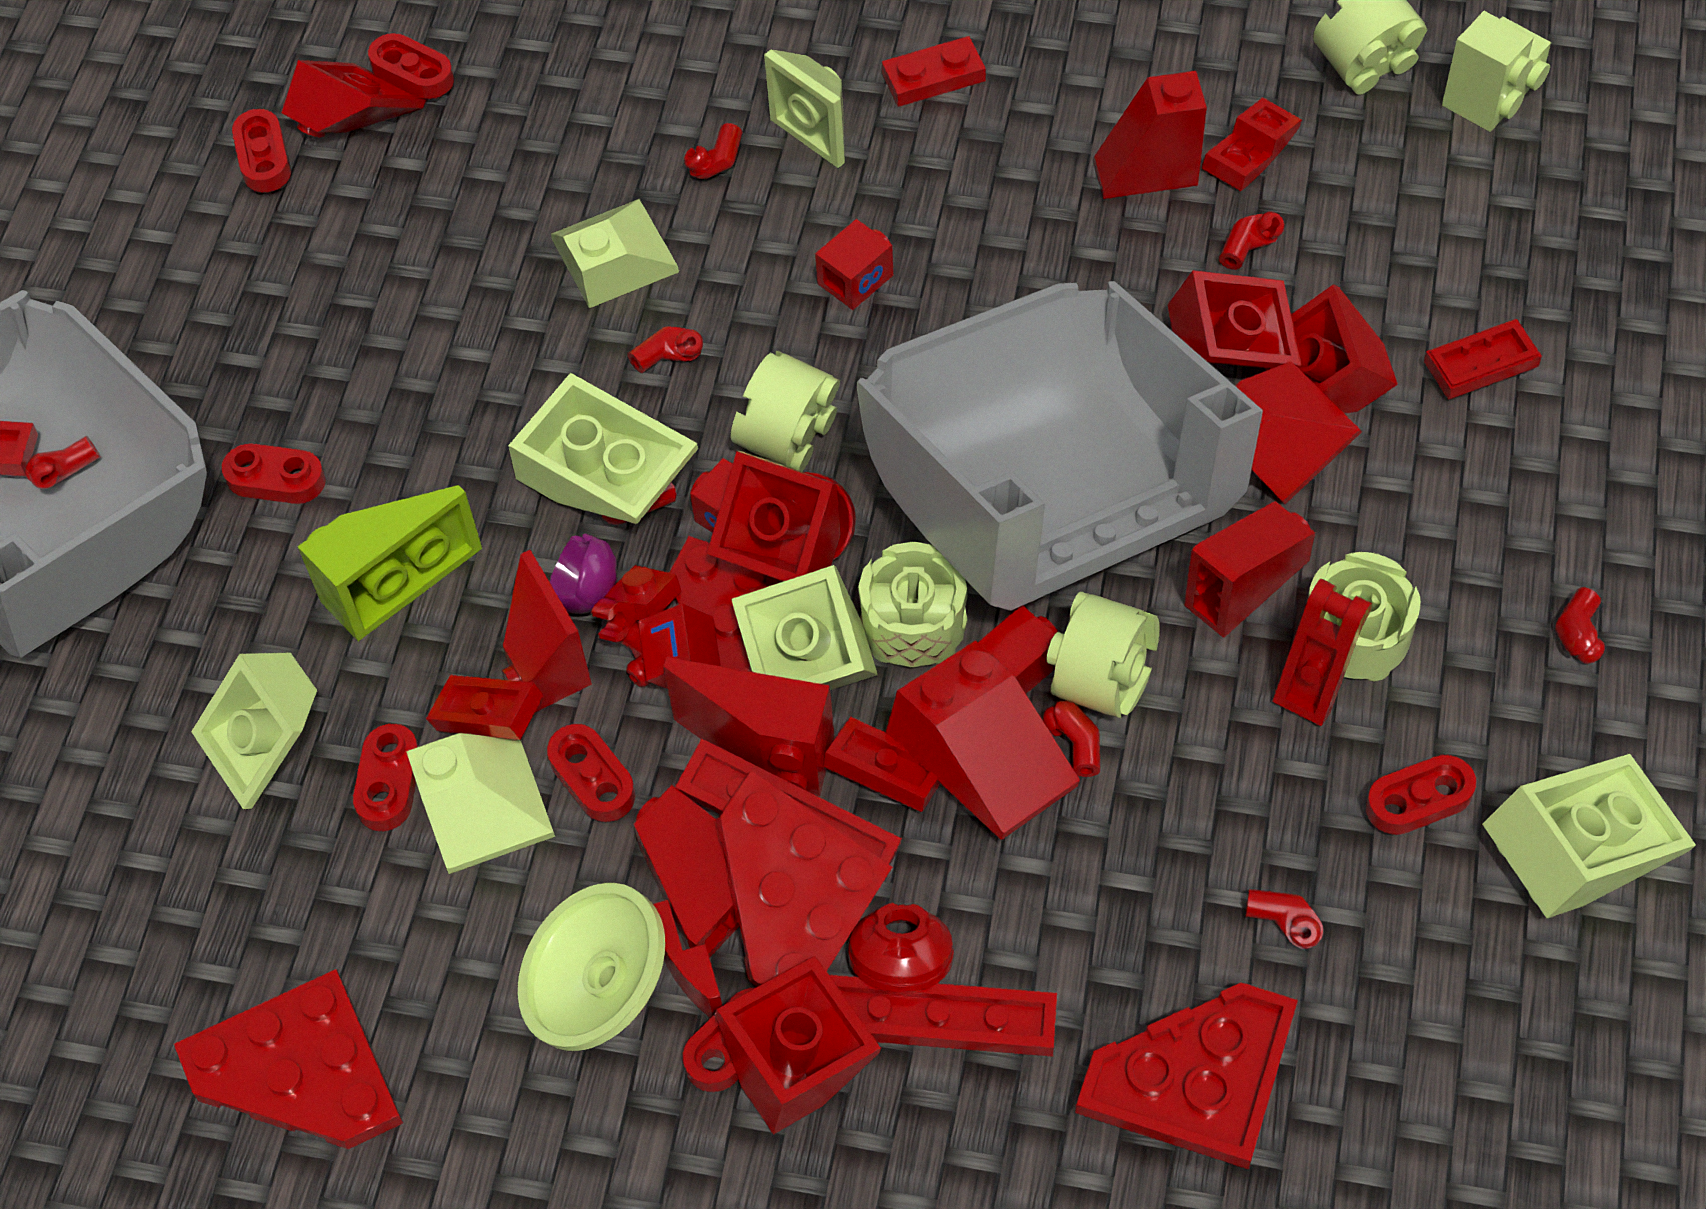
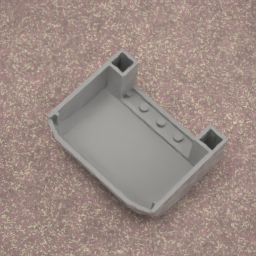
M1115 281L1108 282L1107 290L1078 291L1077 283H1059L889 348L877 360V369L867 379L860 378L857 381V393L864 435L871 459L885 488L925 538L990 605L1010 611L1224 516L1247 492L1263 410Z
M24 290L0 302V421L34 424L38 438L32 456L41 452L63 450L83 437L88 436L101 457L48 489L35 487L26 476L0 475V645L10 655L19 658L113 600L172 555L193 526L201 507L207 475L196 423L74 306L56 301L53 306L30 299L29 292Z

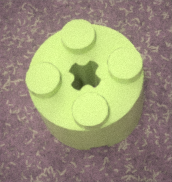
M1338 0L1337 3L1342 9L1332 19L1325 13L1314 31V43L1345 83L1359 95L1372 89L1377 84L1380 76L1392 70L1397 75L1409 70L1419 58L1415 50L1422 42L1427 32V27L1407 0Z
M776 351V355L773 353L768 354L756 369L743 394V397L749 399L746 416L736 412L731 430L732 442L772 462L803 472L813 452V445L810 442L817 432L825 435L835 419L837 407L830 404L838 391L840 380L780 351Z
M1369 552L1346 554L1344 560L1331 565L1328 562L1322 566L1311 582L1308 598L1318 580L1322 578L1336 585V592L1352 600L1355 596H1359L1373 603L1344 675L1347 678L1367 679L1370 681H1379L1386 678L1390 671L1397 667L1405 658L1419 616L1421 601L1417 587L1414 590L1412 584L1406 578L1407 572L1397 562L1379 554ZM1326 612L1324 619L1341 626L1342 619Z
M1080 591L1073 601L1070 611V622L1065 634L1057 632L1052 638L1048 649L1047 663L1055 666L1051 694L1060 699L1118 718H1121V714L1128 715L1138 703L1152 668L1144 666L1146 649L1157 651L1160 632L1158 617L1146 611Z

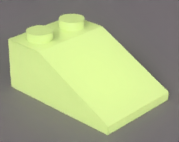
M572 373L566 377L508 445L515 477L520 482L557 503L635 524L641 520L698 450L696 442Z
M1631 754L1522 785L1482 824L1546 918L1585 906L1689 852L1696 846Z

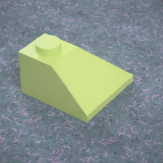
M769 50L764 54L770 120L839 168L845 163L841 79L831 68L821 66L806 55Z
M640 199L551 233L553 243L589 308L679 273L678 265Z
M836 566L823 568L731 599L752 672L830 685V690L878 675L862 621Z
M291 653L239 654L191 731L243 809L253 808L299 737L317 689Z
M458 733L406 751L449 874L555 837L520 740Z

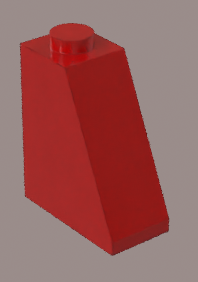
M1196 71L1147 77L1094 156V165L1103 199L1198 186L1207 106Z
M1274 501L1199 542L1191 551L1184 606L1225 638L1310 561L1315 532L1302 516L1295 512L1287 511Z
M671 785L659 798L653 797L643 805L637 815L634 828L640 850L664 901H669L674 922L686 948L689 949L705 944L710 958L740 926L736 921L728 876L730 875L724 845L720 842L717 819Z

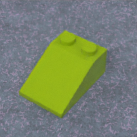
M457 485L340 515L328 525L313 531L307 540L298 546V549L320 602L357 641H360L482 549V545L466 492Z

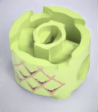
M920 542L894 544L882 551L881 558L877 559L873 564L871 559L864 567L858 586L862 612L861 621L874 658L880 662L918 667L934 663L939 664L955 654L956 647L963 640L967 626L965 608L967 601L966 580L933 545Z

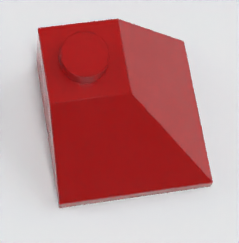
M298 60L281 113L297 121V128L300 131L315 137H324L326 132L346 133L423 109L426 99L417 97L379 78L371 71L355 63Z
M1192 270L1167 305L1172 332L1207 362L1275 368L1292 361L1298 368L1302 366L1284 280Z
M1334 284L1291 314L1302 363L1299 369L1344 414L1360 411L1398 385L1384 343L1340 287Z
M1292 361L1241 380L1235 385L1263 410L1251 470L1284 504L1290 501L1362 433L1360 428Z
M736 451L707 554L782 581L830 567L841 535L837 483L742 451Z
M528 550L520 554L503 643L509 666L501 671L505 680L533 682L544 695L535 711L537 712L592 685L578 629L532 551Z
M815 955L716 1009L715 1013L741 1088L773 1135L826 1104L871 1062L881 1050L877 1041Z

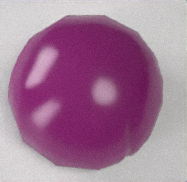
M587 533L583 534L582 537L572 536L568 540L550 579V584L567 612L574 614L591 612L594 605L604 598L615 585L617 580V559L610 545L606 541Z

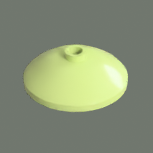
M602 883L589 886L571 895L546 917L528 945L518 979V1002L521 1015L529 1030L537 1038L557 1049L566 1051L585 1050L612 1039L640 1014L655 990L665 955L664 927L653 903L632 887L619 883Z

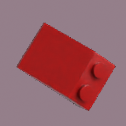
M973 641L897 690L886 733L905 748L928 772L931 771L937 776L938 781L1001 840L1078 787L1079 777L1015 676L977 641Z
M666 657L663 668L673 717L676 722L698 738H702L814 795H821L827 768L824 767L825 752L835 739L830 685Z

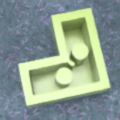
M1483 11L1456 41L1442 106L1491 132L1504 117L1510 119L1515 115L1522 104L1524 95L1530 88L1537 90L1543 84L1550 70V65L1546 63L1551 42L1503 16L1499 19Z

